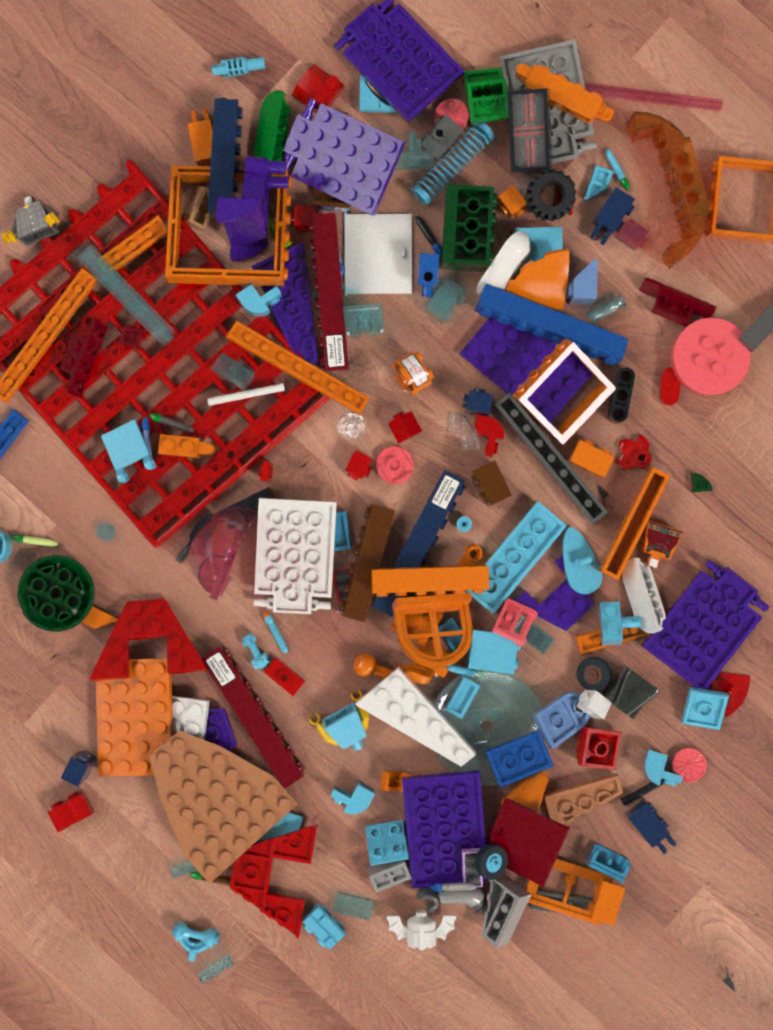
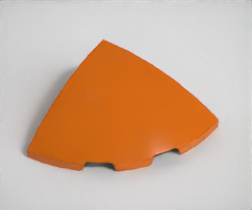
M569 249L554 250L545 253V257L536 262H533V260L529 261L520 268V274L514 280L510 279L505 291L553 310H563L569 275Z

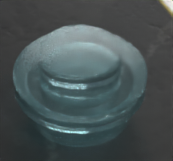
M102 523L96 529V535L101 541L108 542L115 537V527L110 523Z

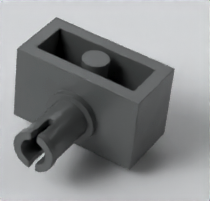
M447 114L444 118L440 116L434 123L435 128L431 133L427 131L421 138L422 148L438 162L464 134V130Z

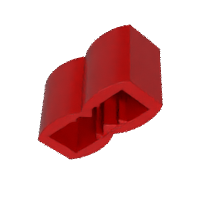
M76 791L67 796L69 800L64 803L60 800L51 805L52 809L47 813L57 832L70 827L95 812L85 792L79 794Z

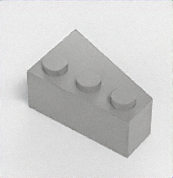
M502 874L497 879L489 880L491 882L490 893L487 894L488 907L484 915L482 937L496 948L509 943L531 896L528 891L505 874Z

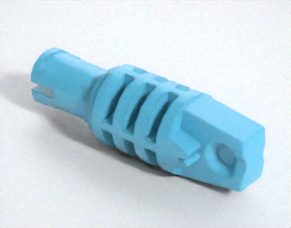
M264 57L221 60V64L212 65L213 76L223 75L224 78L247 75L249 71L265 69Z

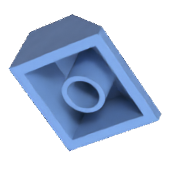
M593 260L568 284L565 298L568 299V305H592L597 299L598 260Z

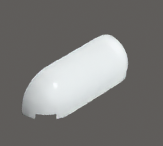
M524 231L514 233L502 246L478 283V295H480L485 283L505 291L510 279L515 278L531 252L529 236Z
M632 558L628 560L622 572V578L634 616L640 615L641 629L647 633L659 632L663 629L662 624L663 620L666 619V615L652 571L649 566H645L640 561V558Z

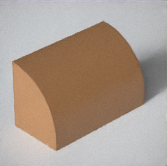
M205 186L195 187L182 216L184 222L200 230H205L210 220L208 188Z

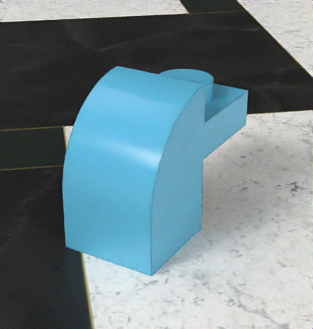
M251 284L236 294V297L246 312L253 316L261 317L270 314L267 306L277 304L282 295L276 286L260 297Z
M647 750L644 761V772L647 778L660 786L661 779H664L665 784L674 787L676 783L681 784L683 776L664 771L668 755Z
M358 781L352 794L334 786L330 796L333 797L332 800L337 804H346L344 808L345 813L358 814L370 805L375 795V789Z

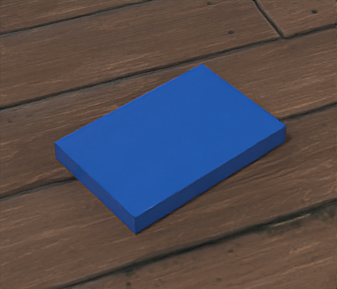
M539 729L485 750L499 787L554 766Z

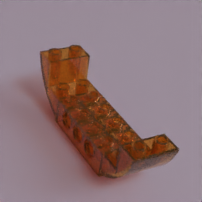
M635 111L626 125L627 135L631 136L632 142L655 136L653 137V143L655 148L659 150V164L664 168V181L666 185H669L670 189L669 199L672 204L674 203L676 210L674 211L675 220L679 222L681 227L679 233L682 241L671 243L664 250L663 254L664 264L668 265V269H671L681 262L699 242L706 226L707 216L711 213V208L691 138L686 137L678 127L659 115Z

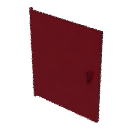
M505 797L487 844H496L505 850L508 859L506 869L544 888L570 830V826L567 827Z

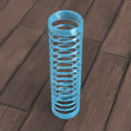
M475 123L473 125L474 128H470L469 132H465V137H461V141H457L456 146H452V150L447 151L448 155L444 154L443 159H439V163H435V168H430V172H426V177H422V181H418V185H414L411 188L414 195L423 204L429 206L433 199L420 187L419 183L425 185L428 191L434 197H437V194L425 184L423 178L427 179L441 193V189L429 179L428 174L432 175L440 186L446 188L445 184L433 174L432 169L437 171L446 183L450 184L448 178L437 169L436 165H439L454 180V176L442 166L440 161H444L453 173L459 175L458 171L446 161L445 156L449 157L453 164L463 171L462 166L450 156L449 152L454 153L456 158L464 166H467L466 161L453 148H457L466 160L472 162L469 155L459 148L458 143H461L466 151L476 158L475 153L463 143L462 138L466 139L477 153H480V149L467 138L466 134L471 135L476 144L485 149L483 143L471 133V129L476 132L485 144H489V141H492L495 135L487 124Z

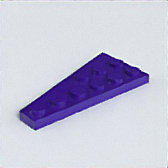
M304 242L288 248L289 261H285V268H288V280H285L284 286H277L282 297L271 308L293 352L298 356L297 350L307 362L314 365L318 363ZM274 256L253 265V270L274 271ZM276 286L261 287L263 289L264 294H266Z

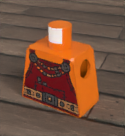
M648 521L643 530L641 552L649 554L646 565L657 568L660 558L670 560L683 535V531Z

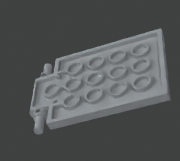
M576 39L500 56L507 91L526 90L525 82L516 76V66L519 63L532 68L534 64L538 66L544 65L550 69L551 73L555 75L561 74L567 78V81L573 84L574 82L579 83L585 89ZM550 105L552 164L579 158L578 154H583L584 151L597 148L595 141L576 143L577 139L594 136L592 123L587 124Z

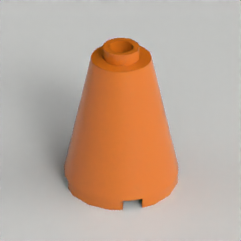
M540 771L523 778L505 797L538 812L549 780L546 777L547 773Z

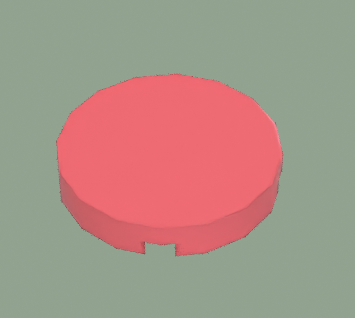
M391 446L385 448L376 460L378 475L383 481L390 484L405 482L413 472L414 461L412 456L406 449Z

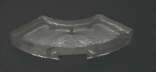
M448 412L447 431H451L457 436L460 442V450H479L478 434L469 422V419L460 413Z

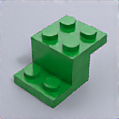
M502 67L464 71L467 110L470 112L471 124L509 120L506 79H503Z

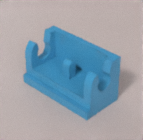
M594 843L586 860L589 867L624 883L631 867L628 858L597 843Z

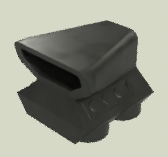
M625 666L618 673L617 678L607 688L603 696L626 715L634 719L641 708L660 691Z

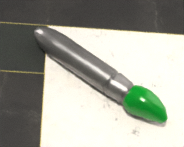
M149 414L150 418L155 422H161L187 433L194 432V429L187 424L165 416L163 417L161 414Z

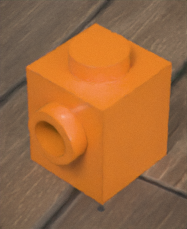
M514 185L497 198L500 211L504 216L508 215L510 219L514 216L517 218L526 211L524 209L526 208V201Z

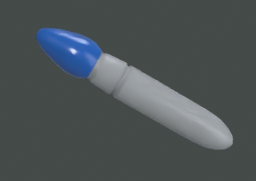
M437 883L430 886L436 892L443 890L469 891L477 887L474 883Z

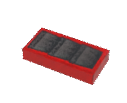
M349 568L333 572L332 577L339 605L341 600L345 599L344 586L351 577Z

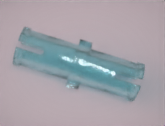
M619 295L607 303L603 302L600 307L587 313V317L591 324H594L606 316L610 317L613 312L626 306V302Z

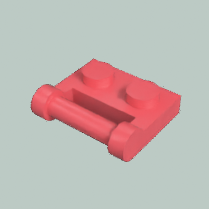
M507 598L492 632L514 641L518 646H524L527 641L528 631L533 620H536L538 613L534 609ZM521 614L526 616V619L519 634L514 632V629Z

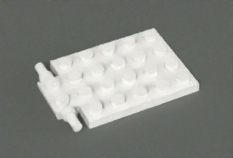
M259 498L254 594L274 596L268 597V599L254 598V606L273 609V613L311 614V611H317V609H331V602H320L318 599H312V597L331 598L336 501Z

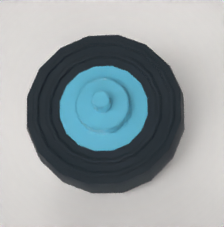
M491 843L480 848L475 858L477 873L489 880L499 878L504 873L508 863L505 850L499 845Z

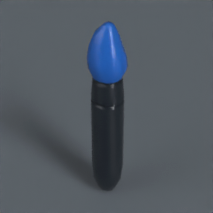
M416 216V223L427 241H429L433 251L442 256L440 244L437 243L424 220L420 216Z

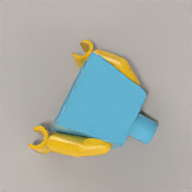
M358 690L360 693V697L358 699H355L351 692V698L356 702L362 698V692L360 690ZM354 702L323 720L319 713H315L318 717L317 722H314L312 717L309 718V722L317 726L316 729L325 742L335 746L339 745L342 749L352 746L354 751L363 748L364 744L361 739L366 737L365 730L368 728L369 713L356 706Z

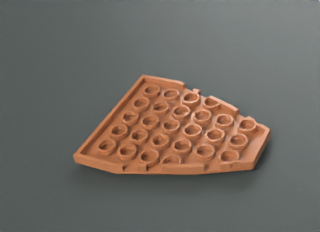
M180 729L150 755L159 796L182 852L209 884L297 805L292 796L269 772L260 769L255 764L244 760L239 755L219 744L206 741L201 737L188 734V732Z

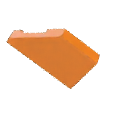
M92 606L90 613L82 623L96 629L116 622L118 617Z

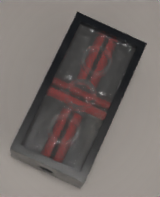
M550 88L507 91L511 173L553 169Z

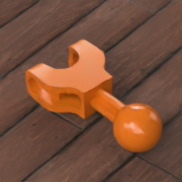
M369 653L358 655L353 663L355 673L363 678L376 675L384 679L394 671L378 665L376 658ZM410 663L406 666L397 664L395 669L400 667L413 683L427 684L433 676L429 668L418 663Z

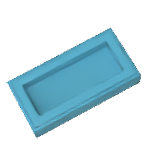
M463 675L445 710L462 719L481 685Z

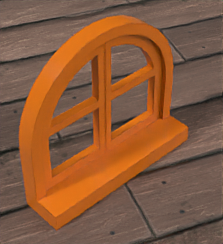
M471 593L396 598L392 603L396 633L399 644L407 656L416 663L429 668H445L458 662L467 653L472 642L473 627L468 605L472 600ZM459 611L462 630L439 632L436 612ZM428 613L431 633L408 635L405 615ZM462 635L458 648L453 653L443 657L440 637ZM432 637L435 657L420 652L410 639Z

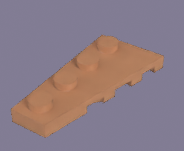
M615 773L544 794V800L550 819L564 825L575 821V818L584 813L591 812L594 807L603 805L623 794L618 774Z

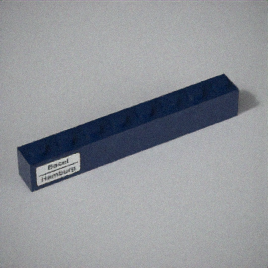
M446 470L443 471L392 568L420 567L421 563H426L430 555L427 551L430 546H435L439 538L436 534L439 529H444L448 521L445 517L448 512H453L457 504L454 502L456 496H461L466 487L463 485L465 480ZM407 592V596H395V593H388V596L377 597L372 607L393 617L392 603L396 598L408 597L410 592Z

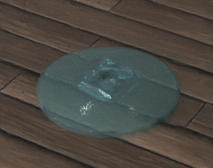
M474 670L458 676L440 692L434 706L476 751V755L461 767L439 753H435L440 762L451 773L479 770L481 785H497V779L485 750L539 729L532 716L542 708L538 698L522 680L511 674ZM466 677L481 686L465 715L460 719L446 711L445 708L462 678ZM487 720L492 723L490 730L484 731L481 728L483 721Z

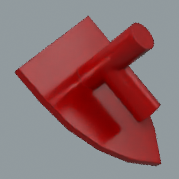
M719 672L712 681L711 690L725 692L729 695L724 713L726 718L734 713L745 700L750 685V676Z

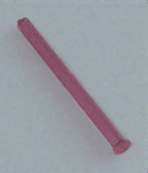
M584 83L585 90L597 92L602 97L714 111H720L723 101L720 99Z

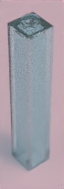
M91 244L77 257L94 277L160 344L164 342L167 344L174 338L173 333L175 330Z

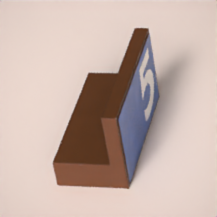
M314 188L312 206H317L318 210L351 213V205Z

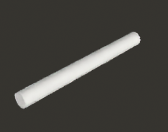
M281 383L208 398V404L211 406L285 391L284 384Z

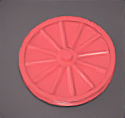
M446 99L437 106L434 113L435 122L440 116L444 118L447 114L462 129L466 127L469 114L463 102L458 99Z
M683 748L672 759L674 774L683 776L682 781L696 782L706 772V759L697 749Z

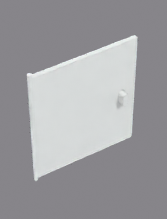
M344 212V296H347V294H412V214H375V216H372L370 214H347V212Z

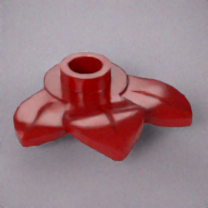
M639 435L635 441L631 439L620 440L619 447L623 455L616 460V463L624 469L648 467L652 462L648 440L642 435ZM644 455L646 457L645 461H639V456Z

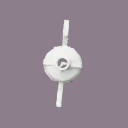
M417 910L416 915L407 920V927L403 925L399 915H387L386 918L389 922V930L396 933L398 940L407 938L408 947L411 946L413 949L417 947L419 950H425L427 947L429 949L436 947V938L446 940L447 933L455 929L454 921L456 915H443L442 921L437 927L436 920L427 915L426 910Z

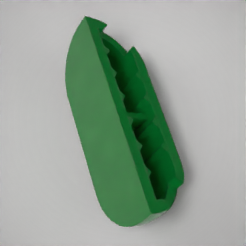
M282 90L271 92L261 105L254 145V157H266L270 161H281L283 158V149L290 118V106H287L286 94Z

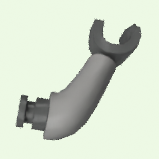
M421 887L416 894V899L432 900L427 903L429 914L438 908L439 902L442 904H466L468 907H473L477 914H482L488 907L484 900L485 894L478 887L469 891L443 890L441 892L433 891L430 887Z

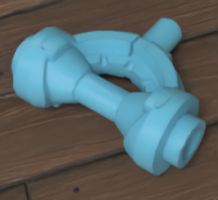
M179 921L178 925H174L172 936H175V941H179L185 950L189 952L188 960L193 962L196 959L197 953L218 945L220 933H217L216 928H209L203 932L191 930L185 922ZM189 938L200 939L201 942H194Z

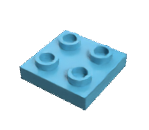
M403 820L365 826L371 866L409 859Z

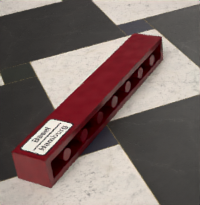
M336 213L312 214V220H309L310 232L313 231L314 239H311V251H315L316 259H312L313 271H317V278L314 279L315 290L319 291V298H316V309L320 310L321 317H317L318 329H322L319 345L320 348L324 349V356H321V367H325V371L349 369Z
M221 645L201 659L285 789L304 777L305 767L300 760L297 761L294 757L295 751L292 746L286 744L283 740L285 736L279 727L276 729L272 723L274 719L270 712H265L263 709L264 703L258 695H254L252 691L254 688L248 679L245 680L242 676L243 670L238 663L235 664L231 659L233 657L228 647L224 648Z

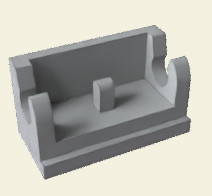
M406 860L367 867L370 881L376 893L412 879Z

